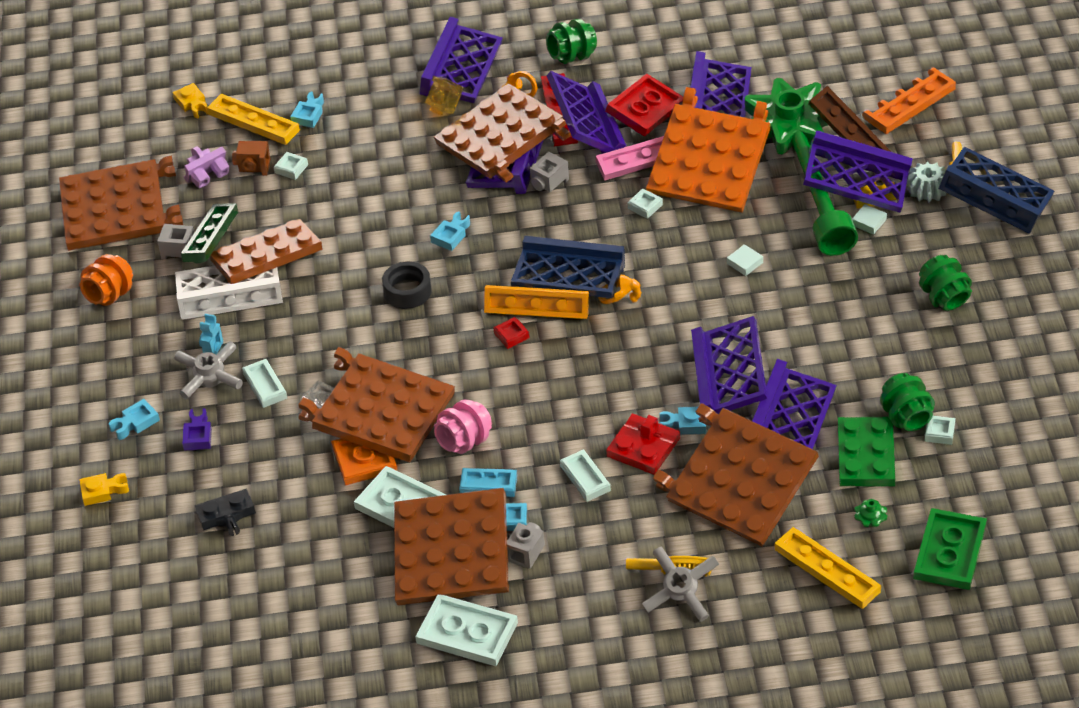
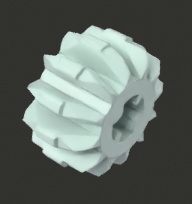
M927 161L924 165L917 163L916 167L910 168L907 186L911 197H918L919 201L926 199L930 202L931 199L939 201L941 196H946V192L938 189L946 167H939L938 162L929 164Z

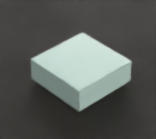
M286 152L274 166V171L276 174L296 180L308 166L307 158Z
M642 189L627 202L628 209L648 219L663 205V198Z
M865 204L852 218L855 227L874 235L887 220V213Z
M745 244L727 257V264L745 276L763 263V256Z
M932 416V419L926 426L925 442L952 445L956 418Z

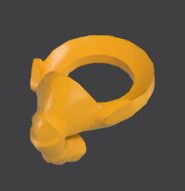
M518 71L508 75L507 82L503 86L509 83L520 89L523 84L521 79L518 78L525 77L532 85V90L527 95L532 98L536 95L537 83L532 75L525 71Z
M621 274L616 287H620V291L616 292L613 298L598 297L602 304H611L621 300L630 291H633L629 296L630 300L635 303L641 297L640 283ZM604 285L603 288L608 289V285Z

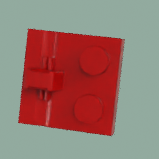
M632 413L606 449L607 457L655 475L680 440V431L658 423L657 417L648 415L647 418Z

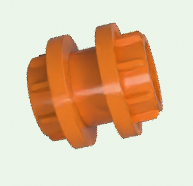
M102 255L93 264L83 269L80 281L81 292L89 302L95 305H111L117 301L119 296H123L131 289L132 269L128 262L118 255Z

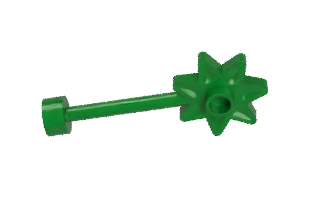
M776 78L773 82L771 95L745 96V111L753 116L751 118L753 119L757 101L767 103L766 110H768V116L765 122H769L771 127L767 138L773 139L776 152L780 155L785 154L793 146L805 175L809 158L808 152L816 130L824 132L822 127L828 126L808 104L821 91V84L814 82L795 90L782 78ZM819 171L811 174V178L823 180ZM809 187L820 215L812 227L820 251L829 256H837L848 252L858 241V233L851 216L845 211L834 209L828 192Z

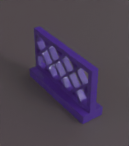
M449 17L421 76L419 94L429 97L432 91L475 104L502 44L503 37L458 25L459 19ZM460 34L470 37L471 40L463 42L459 36ZM490 42L494 46L485 48L482 43ZM476 45L479 50L470 53L467 47ZM461 49L464 55L455 57L453 52ZM484 56L487 61L478 63L475 58ZM469 60L472 65L463 68L460 62ZM455 65L458 70L448 72L445 67ZM477 71L480 76L471 79L468 73ZM462 75L465 81L456 83L453 78ZM448 80L450 85L442 86L438 85V82ZM470 86L473 93H466L461 89Z
M696 51L690 88L696 89L695 96L698 97L694 108L714 112L722 110L726 114L745 118L744 98L748 95L752 67L705 59L706 52ZM708 68L716 69L720 73L713 75ZM732 74H744L745 77L737 79ZM726 77L731 83L724 85L720 80ZM713 83L718 89L711 91L707 86ZM737 87L742 93L735 95L730 90ZM724 93L729 99L722 101L717 96ZM711 99L716 105L709 107L704 102ZM735 104L740 109L733 112L728 106Z
M553 71L546 75L572 138L599 149L602 154L627 146L615 118L605 112L608 102L600 84L592 81L586 87Z
M816 130L808 152L809 158L803 185L895 212H901L908 173L913 158ZM815 155L822 158H826L829 161L820 163V161L815 157ZM840 163L850 165L853 168L845 171ZM833 165L838 174L831 176L825 168ZM864 170L874 172L877 175L869 178ZM819 171L825 179L820 181L811 178V174ZM857 172L863 181L855 183L849 175ZM888 177L901 180V182L893 184ZM843 178L849 186L846 188L841 187L836 181ZM882 180L887 188L879 190L874 182ZM867 185L873 194H865L860 188ZM891 192L897 199V203L887 200L884 195Z
M543 141L507 167V170L514 176L507 183L499 179L497 175L490 179L488 177L476 179L482 173L471 167L466 180L467 188L514 187L516 194H526L531 179L530 167L536 163Z
M754 316L706 332L703 331L701 326L691 329L700 404L702 403L719 414L722 408L731 411L768 399L757 321ZM750 327L749 332L744 337L737 335L742 329ZM725 336V339L719 346L713 344L712 339ZM733 340L740 342L733 351L726 349ZM746 346H750L753 349L747 357L740 354ZM724 354L728 357L723 364L715 363L720 355ZM735 359L742 361L736 370L729 368ZM749 365L756 367L750 376L742 374ZM724 373L731 375L724 385L718 382ZM738 379L745 381L739 390L731 388ZM752 384L759 387V392L749 395L745 394ZM726 393L734 395L730 401L721 404L720 401Z
M777 359L766 385L768 399L760 401L752 421L778 434L791 431L796 438L794 441L813 449L837 385L787 369V362ZM787 380L797 381L802 387L791 389ZM821 389L828 392V394L817 398L812 390ZM806 393L811 401L800 403L796 395ZM790 398L794 406L784 409L779 401ZM815 406L820 415L809 417L805 409ZM799 412L803 420L793 423L788 415ZM782 417L787 425L776 428L772 420ZM808 426L812 434L802 437L798 428Z

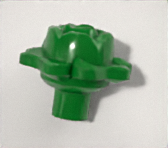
M864 500L861 505L854 508L856 513L854 515L855 520L860 521L864 527H878L881 522L887 520V507L881 506L877 500Z

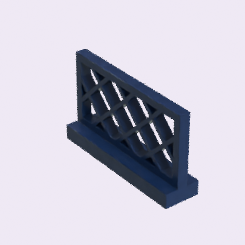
M963 147L954 162L948 166L938 188L1029 234L1055 192L967 147ZM964 157L974 161L975 163H967ZM980 170L982 175H974L972 171ZM988 170H993L997 172V174L990 175ZM1002 181L1005 186L997 187L995 182ZM1010 181H1015V182L1019 183L1020 185H1019V186H1013ZM1033 192H1037L1045 197H1036ZM1018 193H1025L1027 198H1020Z
M524 236L522 241L523 250L511 279V287L589 291V296L612 298L620 273L625 268L624 246ZM543 267L548 270L540 275L536 272V270ZM567 270L573 272V274L566 277L561 275V273ZM594 272L598 275V277L591 280L586 277ZM527 274H530L533 277L528 280L520 279V277L525 276ZM551 277H555L557 279V281L553 283L546 282L545 280ZM578 279H580L583 282L580 285L570 284L571 282H574ZM605 282L608 285V289L597 288L596 285Z

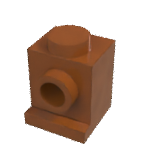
M239 141L237 150L232 153L233 165H238L239 172H262V176H267L271 160L268 141Z

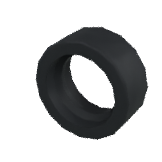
M412 261L396 263L390 266L382 276L384 298L390 305L396 308L410 309L424 304L432 293L430 273L420 263ZM403 280H416L421 283L418 287L411 290L402 291L393 288L396 283Z

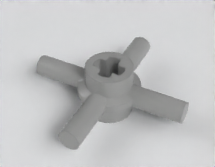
M229 341L216 355L206 352L198 355L196 358L177 351L174 359L193 368L194 376L180 391V395L184 399H188L201 385L210 388L217 386L220 382L235 389H240L243 381L224 372L223 362L236 350V345Z
M662 547L655 549L653 555L666 572V576L663 582L664 589L642 603L647 612L649 613L671 598L675 601H686L699 622L707 619L709 614L695 593L698 588V579L719 565L716 558L711 556L690 570L686 567H676ZM681 580L685 583V586L680 588L676 585V582Z

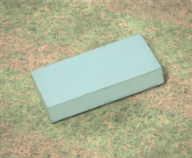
M267 359L242 368L243 375L263 408L287 399V393Z
M584 449L560 460L561 468L586 502L611 491L609 482Z

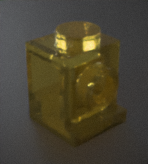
M433 76L432 81L434 82L425 103L431 106L429 109L431 112L438 115H443V113L453 114L464 87L447 78Z

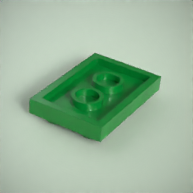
M838 417L839 486H895L893 424L889 417Z
M931 508L915 565L913 579L970 590L986 529L987 518Z

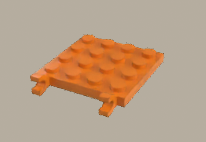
M686 87L683 104H675L646 190L656 195L743 213L771 128L770 123L765 122L768 116V110H766L767 103L757 101L754 118L749 119L694 108L698 97L695 96L696 89Z

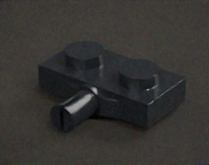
M247 488L194 505L203 531L216 526H226L230 536H234L233 529L236 535L240 532L237 521L256 514Z

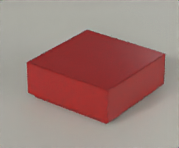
M516 317L493 327L495 336L507 349L530 338L529 331Z

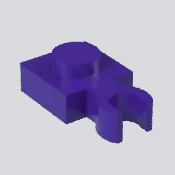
M203 408V413L200 416H194L193 409L189 411L191 423H184L182 444L184 451L211 449L212 427L211 422H207L206 409Z

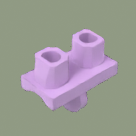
M196 146L191 149L192 157L187 159L188 164L184 166L186 171L185 181L187 183L193 182L199 189L210 182V177L207 173L214 171L218 178L229 173V165L225 160L226 151L223 147L210 152L208 148L201 151Z

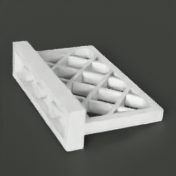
M215 266L175 272L176 294L181 320L202 317L205 314L214 315L283 303L277 267L258 274L254 279L248 278L235 284L224 283L223 281L226 278ZM218 274L215 279L210 277L211 275ZM186 279H194L190 283L182 281ZM202 282L207 284L203 288L198 287Z

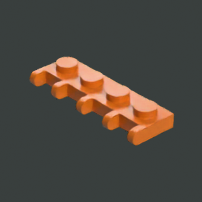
M933 67L928 70L929 77L924 80L918 77L912 81L914 87L907 91L898 89L895 92L897 98L889 103L881 100L878 102L880 109L873 113L866 110L862 113L864 120L883 133L888 134L956 89V82Z

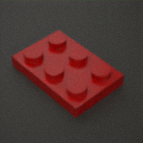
M645 74L609 102L605 112L645 137L671 116L675 104H683V96L652 76Z

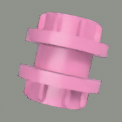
M461 400L452 408H447L439 413L437 423L434 425L435 437L445 450L464 454L471 450L474 444L479 445L487 440L489 430L492 428L491 417L482 404L470 400Z

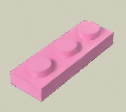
M664 136L597 155L596 163L604 181L653 167Z

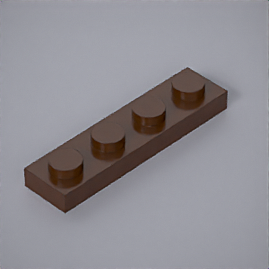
M828 85L809 101V106L839 137L890 151Z

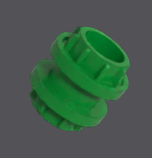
M574 19L568 24L565 22L556 23L546 36V46L554 60L558 59L562 64L572 63L576 56L580 61L588 59L596 49L597 36L590 23H585L581 19Z
M947 255L935 256L928 260L919 272V286L923 292L930 293L929 300L934 307L941 306L944 311L960 307L970 298L972 293L970 288L972 280L967 273L961 272L962 266L956 258H949Z
M907 373L894 375L884 383L880 396L881 406L889 413L890 421L897 428L915 431L924 427L932 419L935 401L931 394L926 391L925 384L921 378L917 376H910Z

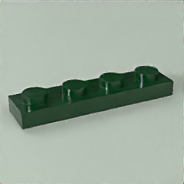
M236 203L212 205L181 252L183 262L199 264L209 259L238 214Z

